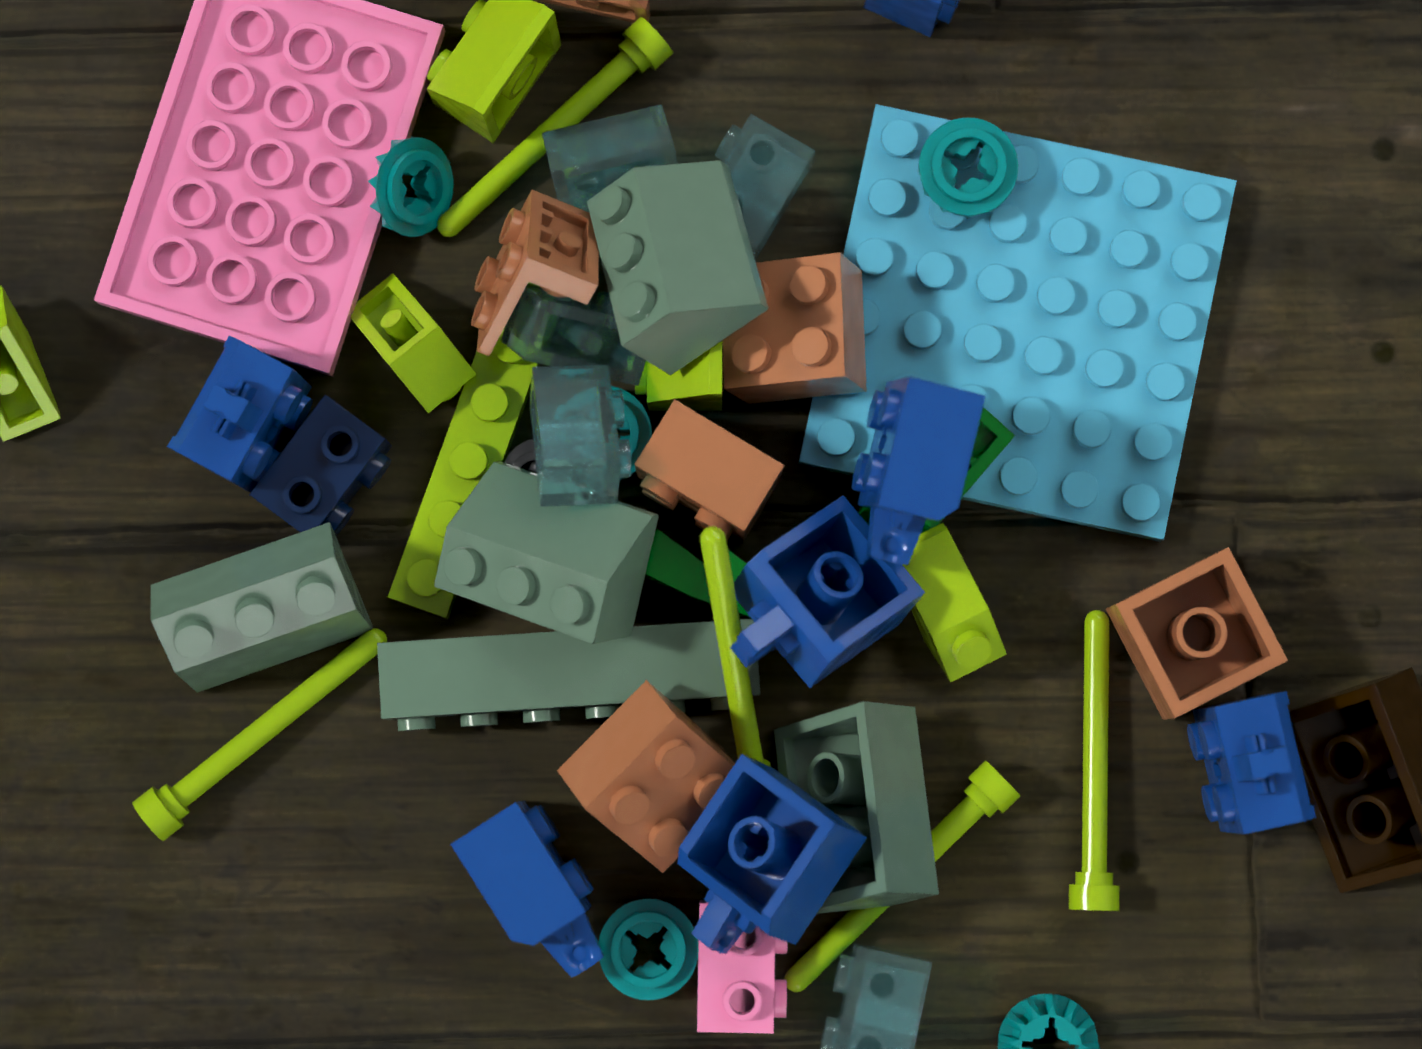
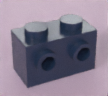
M324 395L249 495L299 532L330 522L337 536L354 512V509L348 504L363 485L371 489L388 469L391 459L386 454L392 445L330 397Z

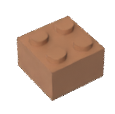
M841 252L756 262L769 309L723 340L724 389L748 404L867 392L862 270Z
M675 399L634 464L637 476L642 480L640 487L643 488L642 493L671 511H674L678 503L697 513L694 517L697 527L702 530L710 526L719 527L724 531L727 542L731 535L741 541L745 540L782 479L784 469L782 463Z
M1229 547L1106 608L1117 633L1163 720L1177 718L1288 661Z
M646 680L557 771L585 810L663 873L678 858L680 845L735 762L719 743Z

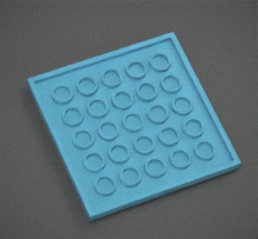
M876 104L843 253L846 258L862 270L867 392L812 398L798 464L853 476L859 455L861 453H870L875 429L867 427V418L875 391L884 392L887 382L910 376L985 395L983 407L1015 435L961 499L1161 542L1165 537L1237 180L1003 131L1011 140L1017 153L1018 176L1015 186L1007 199L993 212L975 215L967 219L962 215L942 212L940 207L929 196L924 194L918 172L920 153L926 140L933 131L951 120ZM977 146L974 153L969 154L964 161L957 158L952 160L947 157L951 160V164L958 169L954 188L959 190L962 183L966 184L971 177L978 178L979 180L984 178L985 174L977 169L980 160L978 157L982 148Z

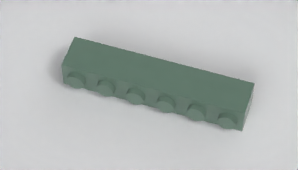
M740 619L742 631L754 623L752 619ZM714 621L633 626L631 636L597 644H591L558 631L377 643L381 719H397L398 731L436 729L435 717L460 715L461 727L498 725V713L523 711V723L561 721L560 709L585 707L586 719L609 718L646 680L683 713H686L685 701L710 699L711 711L729 710ZM758 661L748 666L752 695L760 696Z

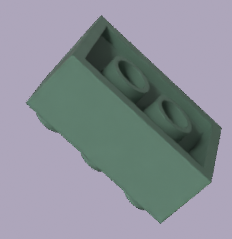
M721 160L634 167L587 201L621 345L669 375H672L769 309L729 166Z
M501 461L493 462L447 525L434 587L591 644L629 637L634 626L659 515Z
M330 522L151 585V622L175 674L197 693L352 639L373 629L370 617Z
M863 701L774 729L778 772L868 837L817 914L893 906L938 895L939 890L915 707Z

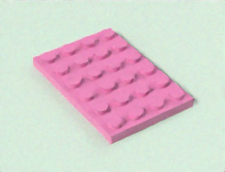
M194 0L94 301L109 308L222 343L226 342L228 336H232L274 359L333 377L351 322V315L355 309L382 227V215L370 207L376 198V189L368 180L377 176L379 170L375 157L389 152L391 140L411 138L429 83L427 74L438 56L445 34L444 26L364 0Z

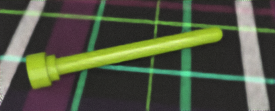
M643 17L637 19L622 33L625 40L617 46L621 52L439 217L437 229L440 234L445 237L456 236L635 71H639L642 74L649 67L656 70L673 54V51L656 29Z
M710 526L702 531L700 543L737 757L739 758L741 754H744L771 767L770 762L763 759L748 667L746 668L730 649L731 645L737 641V637L742 632L726 535L721 528Z
M1101 610L1089 612L1084 621L1082 872H1075V884H1069V910L1119 911L1120 886H1114L1113 873H1107L1109 618Z
M377 628L365 632L174 786L171 787L166 783L159 790L153 786L132 802L141 819L160 840L165 841L184 826L182 818L190 813L187 806L378 655L377 643L387 642L386 634Z
M986 760L968 777L972 783L963 790L967 796L931 830L935 862L984 814L989 818L997 810L1003 814L1021 797ZM890 906L849 910L786 972L784 980H787V988L792 992H801L806 989Z

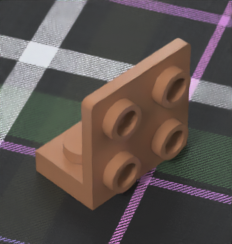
M531 190L521 211L515 208L510 210L499 237V243L503 244L496 259L489 256L486 257L475 282L474 290L482 293L471 320V326L479 328L477 352L490 356L528 282L540 286L552 296L558 298L569 297L588 305L598 287L599 250L589 212L535 190Z

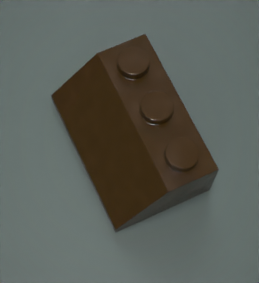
M1411 667L1353 686L1289 710L1310 804L1314 805L1316 818L1312 819L1340 893L1422 872V691L1413 668Z

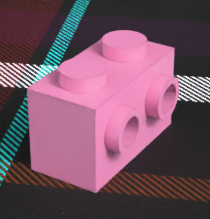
M700 900L699 919L708 905L705 900ZM756 927L751 934L743 932L727 954L713 951L699 941L697 1032L774 1034V1018H786L787 980L775 979V954H787L788 942L769 936L759 927Z

